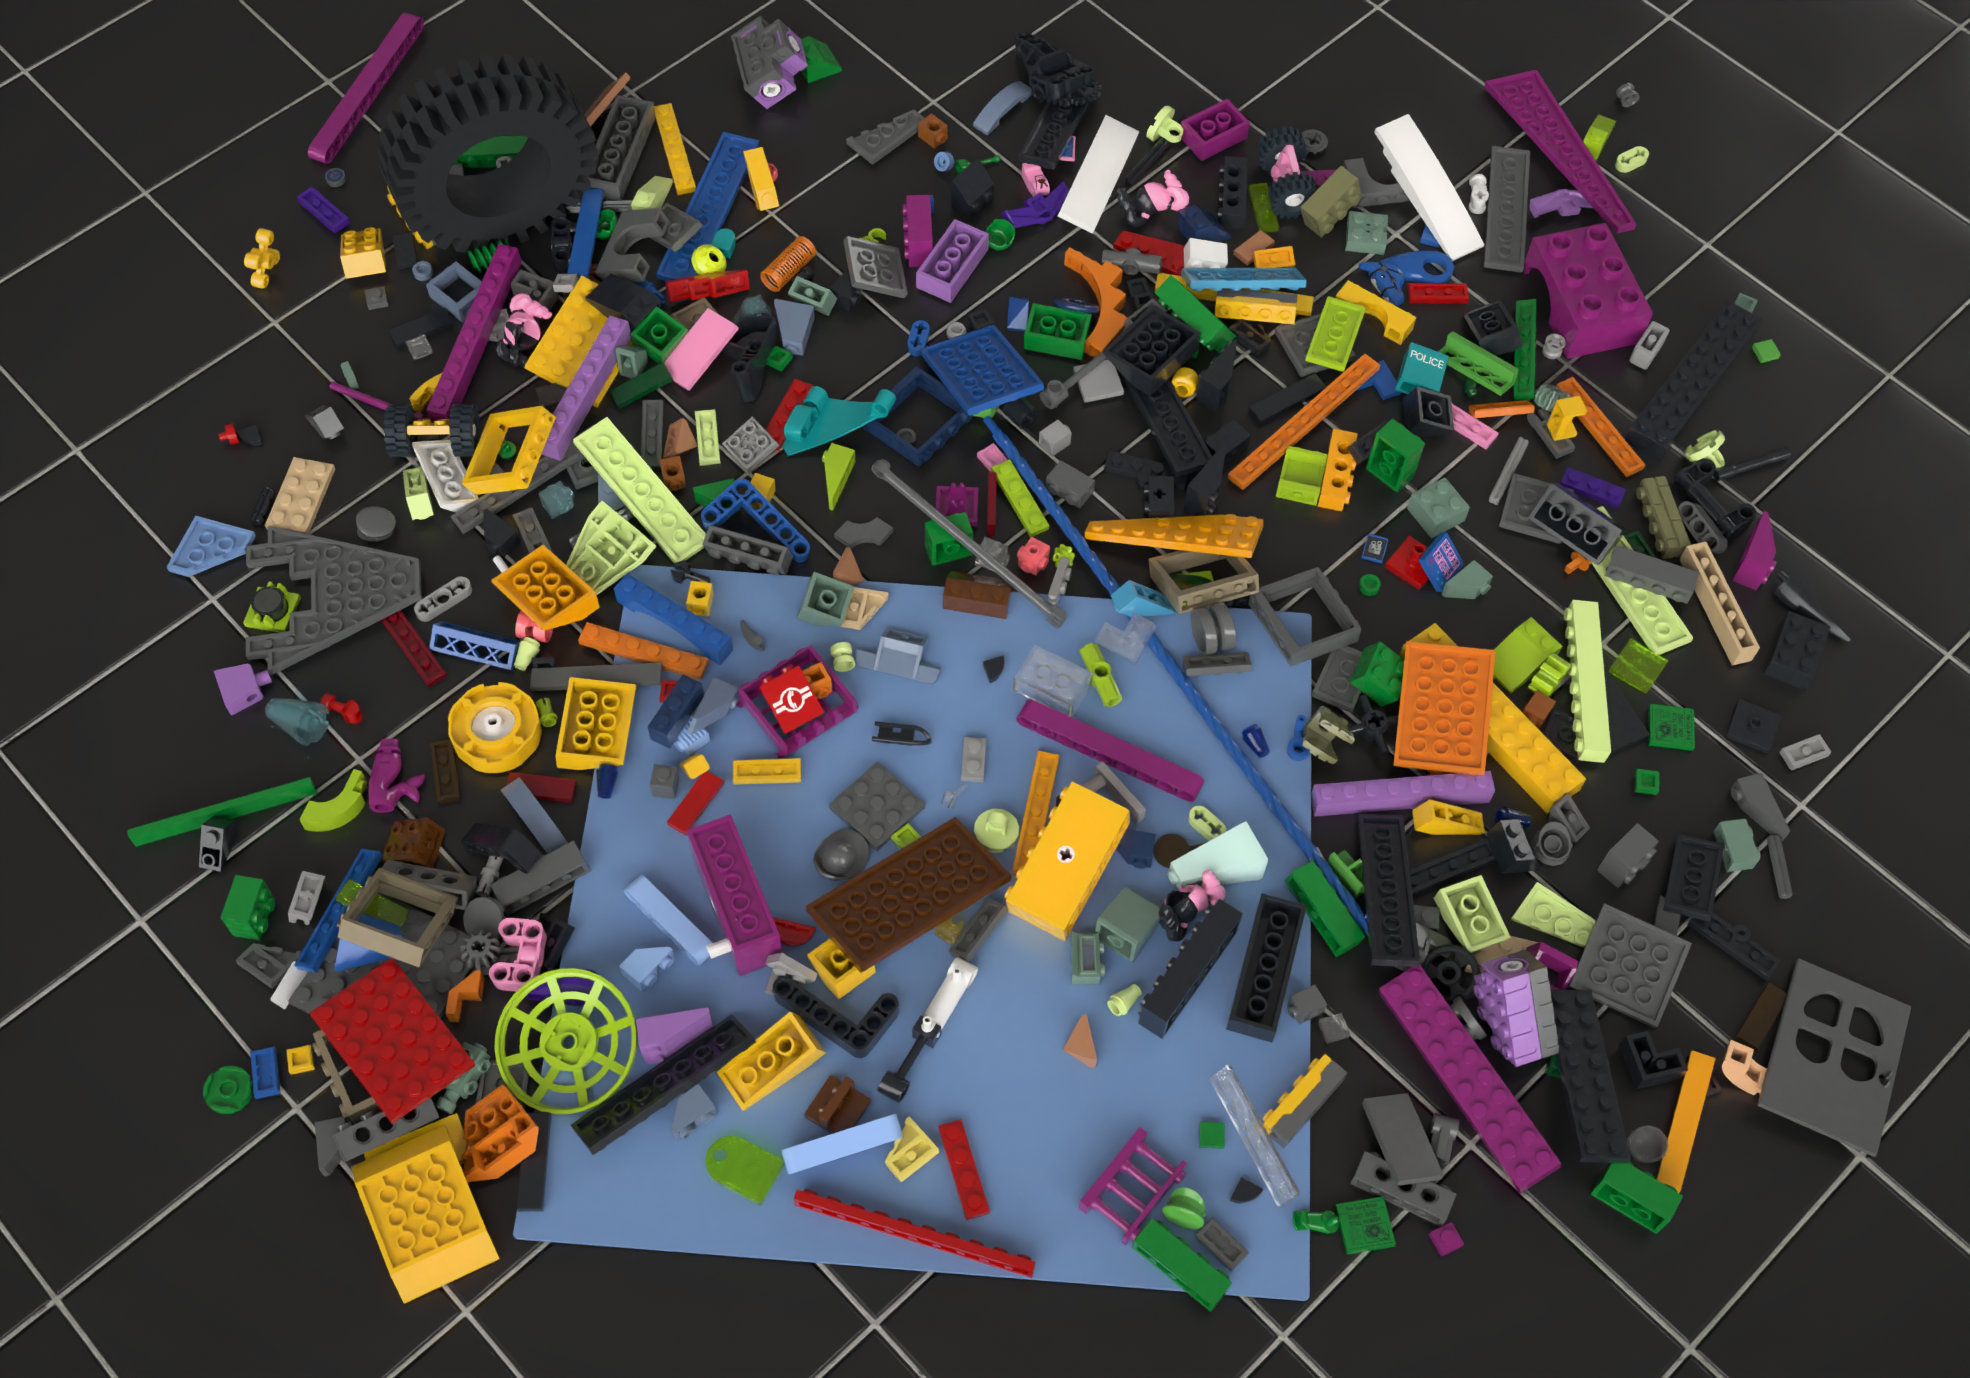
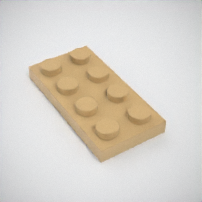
M294 457L266 521V529L268 530V527L272 526L309 534L334 474V464Z

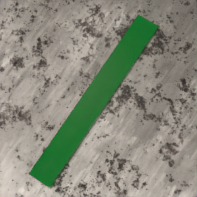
M311 777L131 828L127 830L128 837L135 847L201 828V825L213 816L233 819L316 795V787Z

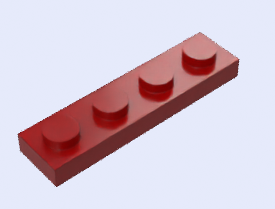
M794 379L766 428V431L779 444L775 450L780 451L786 440L784 435L785 424L797 404L803 405L804 399L813 386L812 384Z
M962 1120L939 1125L938 1131L966 1221L990 1214Z

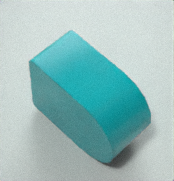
M724 228L717 231L711 245L717 247L725 258H731L736 246L734 232Z

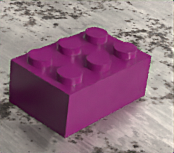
M1227 98L1181 122L1183 127L1181 139L1203 161L1247 139L1250 122Z
M907 195V204H903V216H907L903 217V229L907 231L904 232V244L908 246L904 247L905 259H909V267H921L932 251L930 195Z

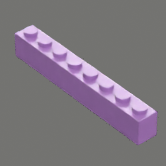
M609 316L552 414L556 419L542 455L559 461L563 458L571 440L575 437L617 363L615 349L619 346L627 345L631 338L628 321Z
M1485 771L1484 775L1457 773L1316 784L1311 792V804L1314 817L1415 809L1428 800L1453 806L1490 802L1495 788L1491 771Z

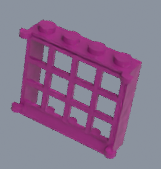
M811 645L798 650L789 659L780 661L770 671H764L752 682L743 684L738 690L739 701L736 704L738 708L744 706L774 743L779 750L776 753L778 759L787 757L856 713L858 709L856 699ZM822 662L832 682V692L825 698L836 692L845 703L831 710L824 702L825 698H818L817 700L827 714L815 722L813 719L808 721L810 725L799 732L793 729L790 731L792 736L783 741L775 731L780 727V724L777 722L771 726L763 716L771 711L770 706L759 711L751 700L761 695L766 701L762 691L758 689L762 685L761 680L771 675L774 678L782 675L780 670L792 664L794 668L799 665L803 669L811 663L815 665Z

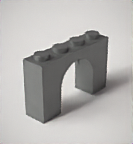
M1363 158L1344 160L1343 167L1359 179L1362 197L1357 205L1352 206L1353 208L1410 201L1399 183L1385 185L1374 181L1367 172Z
M660 208L621 213L595 271L602 281L612 273L632 283L644 282L650 268L649 264L640 253L625 254L635 242L643 238L664 235L669 219Z

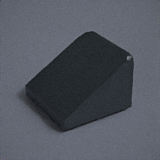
M557 657L532 658L533 667H557Z

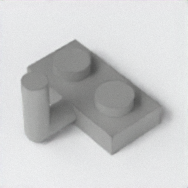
M784 953L768 955L765 964L773 969L765 993L774 995L773 983L782 975L803 986L804 984L815 982L818 973Z

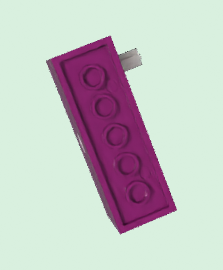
M731 814L688 829L687 835L692 858L724 937L723 940L706 945L710 958L712 959L730 952L739 977L768 966L765 964L768 955L782 953L780 935Z

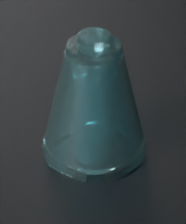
M273 698L266 705V716L302 745L308 746L311 742H318L328 728L329 721L326 720V714L329 715V711L325 705L319 702Z

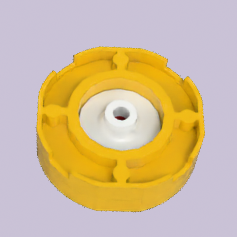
M498 682V685L484 687V684L471 688L452 706L448 716V734L456 754L461 760L480 772L501 773L517 768L526 761L540 743L542 727L533 700L519 688L509 683Z

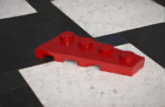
M1122 231L1113 244V249L1122 252L1129 248H1134L1141 251L1142 254L1162 256L1161 271L1166 274L1181 276V270L1184 268V245L1127 231Z

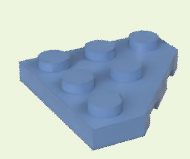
M195 516L168 563L167 569L169 572L190 577L246 554V546L252 545L256 535L254 531Z

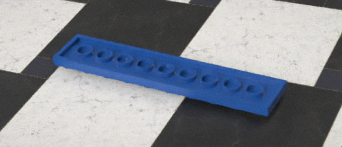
M727 132L722 133L685 213L698 219L703 226L681 249L676 252L670 249L667 250L656 273L657 279L670 281L699 275L693 268L692 254L701 245H711L717 231L722 229L748 172L743 151L759 148V140Z

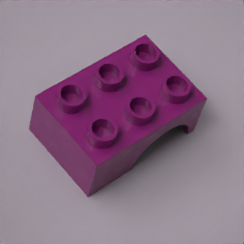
M1607 223L1538 236L1532 239L1523 271L1525 274H1529L1530 270L1538 269L1546 281L1551 303L1549 324L1554 334L1563 336L1566 341V345L1563 348L1566 359L1630 346L1639 342L1646 331L1653 312Z

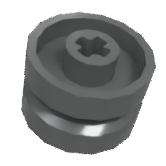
M1225 603L1213 604L1209 610L1205 607L1192 610V631L1196 645L1202 655L1214 654L1218 648L1222 651L1234 649L1236 645L1235 627L1230 611Z

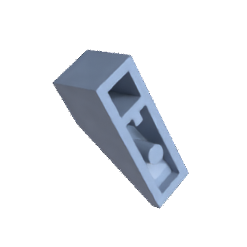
M714 677L693 716L687 733L692 735L725 717L730 708L734 710L739 697L735 696L738 687Z

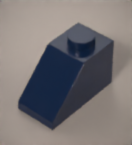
M1126 829L1116 850L1127 864L1140 869L1151 868L1156 834Z

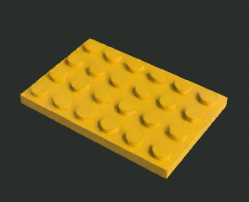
M581 275L574 289L525 364V369L565 391L608 319L585 300V297L598 286L597 283ZM630 338L628 345L634 346ZM618 362L593 406L598 408L619 373Z

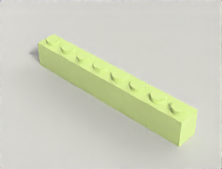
M1572 600L1569 607L1565 608L1564 620L1567 621L1565 637L1569 642L1567 657H1570V664L1572 665L1568 670V674L1571 675L1572 679L1570 684V694H1573L1571 712L1574 713L1575 717L1573 732H1576L1574 750L1577 751L1578 760L1604 763L1611 753L1598 602Z

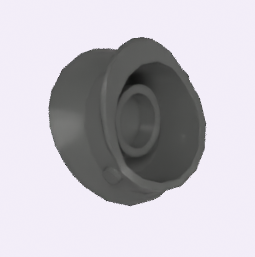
M369 506L363 508L356 517L357 534L365 541H383L393 534L396 524L395 516L391 511L383 507Z
M1555 821L1545 824L1542 829L1533 835L1531 845L1537 859L1551 866L1564 863L1569 857L1572 848L1569 831L1563 824Z

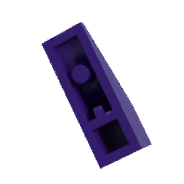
M584 969V970H587V971H590V972H592V973H595V974L599 975L598 973H596V972L593 971V970ZM562 977L557 979L561 993L576 991L589 995L595 982L580 977ZM547 982L532 990L525 997L526 1000L542 1002L552 996ZM566 999L564 1003L565 1005L584 1007L586 1001Z

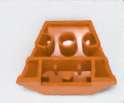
M504 1084L465 1111L463 1139L466 1140V1149L462 1153L461 1160L464 1161V1175L467 1182L497 1179L536 1151L539 1128Z

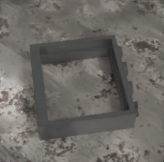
M1319 567L1260 587L1258 593L1250 595L1249 606L1290 667L1351 645L1359 640L1361 632L1359 621L1354 619L1349 607L1343 603L1338 591L1333 589L1328 577L1324 576ZM1313 587L1343 632L1298 647L1269 602Z

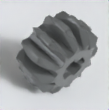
M480 930L478 935L471 932V938H463L464 945L460 946L459 949L462 953V961L464 963L467 962V966L470 969L476 966L477 970H481L484 965L487 969H490V962L497 963L498 959L496 956L501 954V949L498 947L500 944L499 940L494 938L491 932L486 935L483 930Z

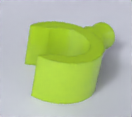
M875 228L869 232L868 236L859 239L879 243V241L873 238L880 237L886 240V233L882 229Z

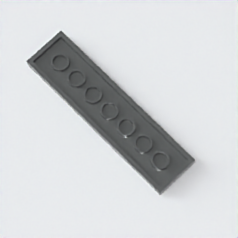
M1492 146L1483 265L1485 268L1523 272L1530 163L1529 150Z

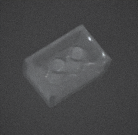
M1034 645L1014 676L1013 691L1072 717L1092 685L1093 673Z

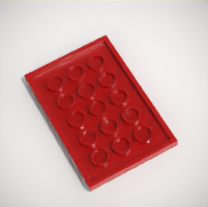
M390 958L309 1012L311 1018L391 1124L475 1067V1063L393 958Z

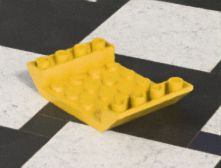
M442 1125L351 1167L356 1188L386 1266L404 1304L500 1259L459 1163L446 1125Z

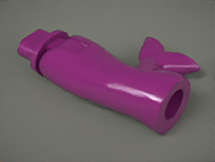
M381 739L380 747L377 748V754L374 759L368 795L369 808L377 813L392 812L403 795H407L415 802H418L420 799L418 788L423 784L425 774L414 776L406 782L398 783L389 788L401 769V750L398 748L399 740Z

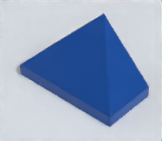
M1009 297L1007 331L1025 332L1028 320L1029 298Z

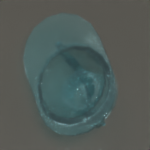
M759 294L747 297L742 301L740 309L732 322H738L739 318L745 319L746 315L752 317L754 314L759 316L763 313L764 315L771 316V308Z

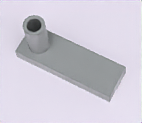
M1103 761L1096 765L1094 777L1081 786L1093 792L1098 791L1104 786L1121 806L1130 810V817L1137 824L1144 820L1146 812L1144 806Z

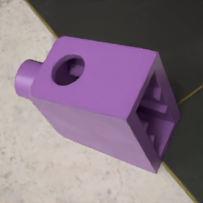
M251 664L214 671L225 706L231 715L262 700L263 694L260 686L272 682L268 670L255 674Z

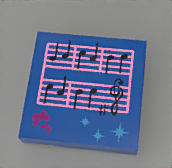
M1441 532L1419 559L1436 592H1442L1445 583L1453 578L1464 565L1447 532Z

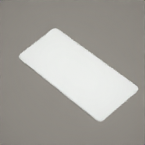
M295 961L292 962L270 999L283 1009H286L289 1004V998L308 973L307 971L298 970L294 966Z

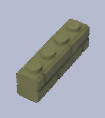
M1665 476L1645 478L1637 488L1636 495L1638 500H1641L1643 503V515L1648 517L1650 522L1649 531L1655 536L1656 550L1661 552L1663 559L1681 557L1685 548L1691 545L1667 479Z

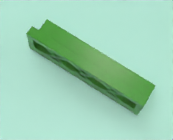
M1453 331L1448 334L1446 345L1438 351L1442 354L1448 352L1455 357H1448L1447 365L1500 396L1515 384L1518 368ZM1461 363H1467L1471 365V367H1465L1461 365ZM1477 373H1485L1487 376H1480ZM1494 382H1500L1504 385L1499 387Z

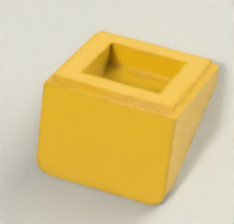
M698 753L679 763L680 768L690 779H694L710 769L703 754Z

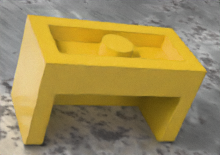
M1580 396L1556 401L1547 422V427L1554 441L1576 437L1577 431L1572 423L1573 417L1585 415L1587 412Z

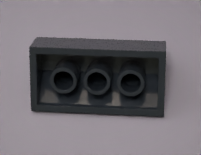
M1558 482L1551 483L1528 517V519L1597 566L1613 550L1627 530Z

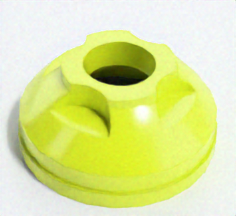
M701 245L692 254V265L699 275L723 272L726 269L725 256L713 245ZM709 253L715 254L718 258V262L712 261L709 257Z

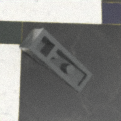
M1759 773L1739 778L1731 787V795L1739 808L1770 835H1779L1781 841H1783L1790 833V829L1763 774Z

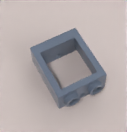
M455 262L438 276L431 279L426 286L430 298L459 321L464 322L482 281ZM461 278L474 290L456 303L442 291L455 280Z

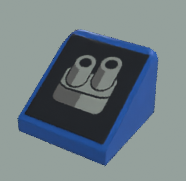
M1368 534L1361 559L1382 564L1388 539Z

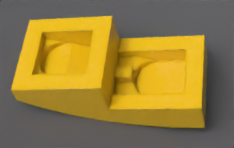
M442 373L429 379L411 395L409 399L414 411L421 413L431 400Z

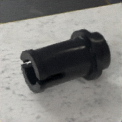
M807 266L803 267L797 276L812 281L815 274ZM796 277L789 281L791 286Z

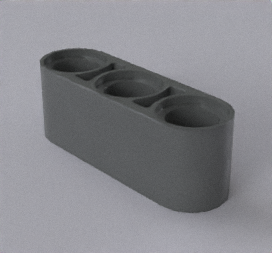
M1686 501L1678 506L1682 522L1698 543L1707 542L1711 552L1714 554H1721L1727 549L1726 538L1701 505ZM1692 507L1693 513L1689 516L1688 511ZM1704 523L1705 528L1700 532V526ZM1716 539L1717 544L1712 548V542Z

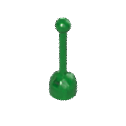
M995 155L993 158L981 160L980 162L982 164L998 163L1000 156ZM959 159L955 161L958 175L971 164L968 160Z

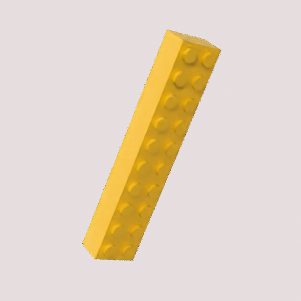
M1436 623L1409 640L1410 642L1457 646ZM1406 643L1403 645L1399 655L1403 659L1405 658ZM1493 683L1487 751L1530 797L1549 814L1551 807L1565 793H1569L1572 797L1579 792L1586 778Z

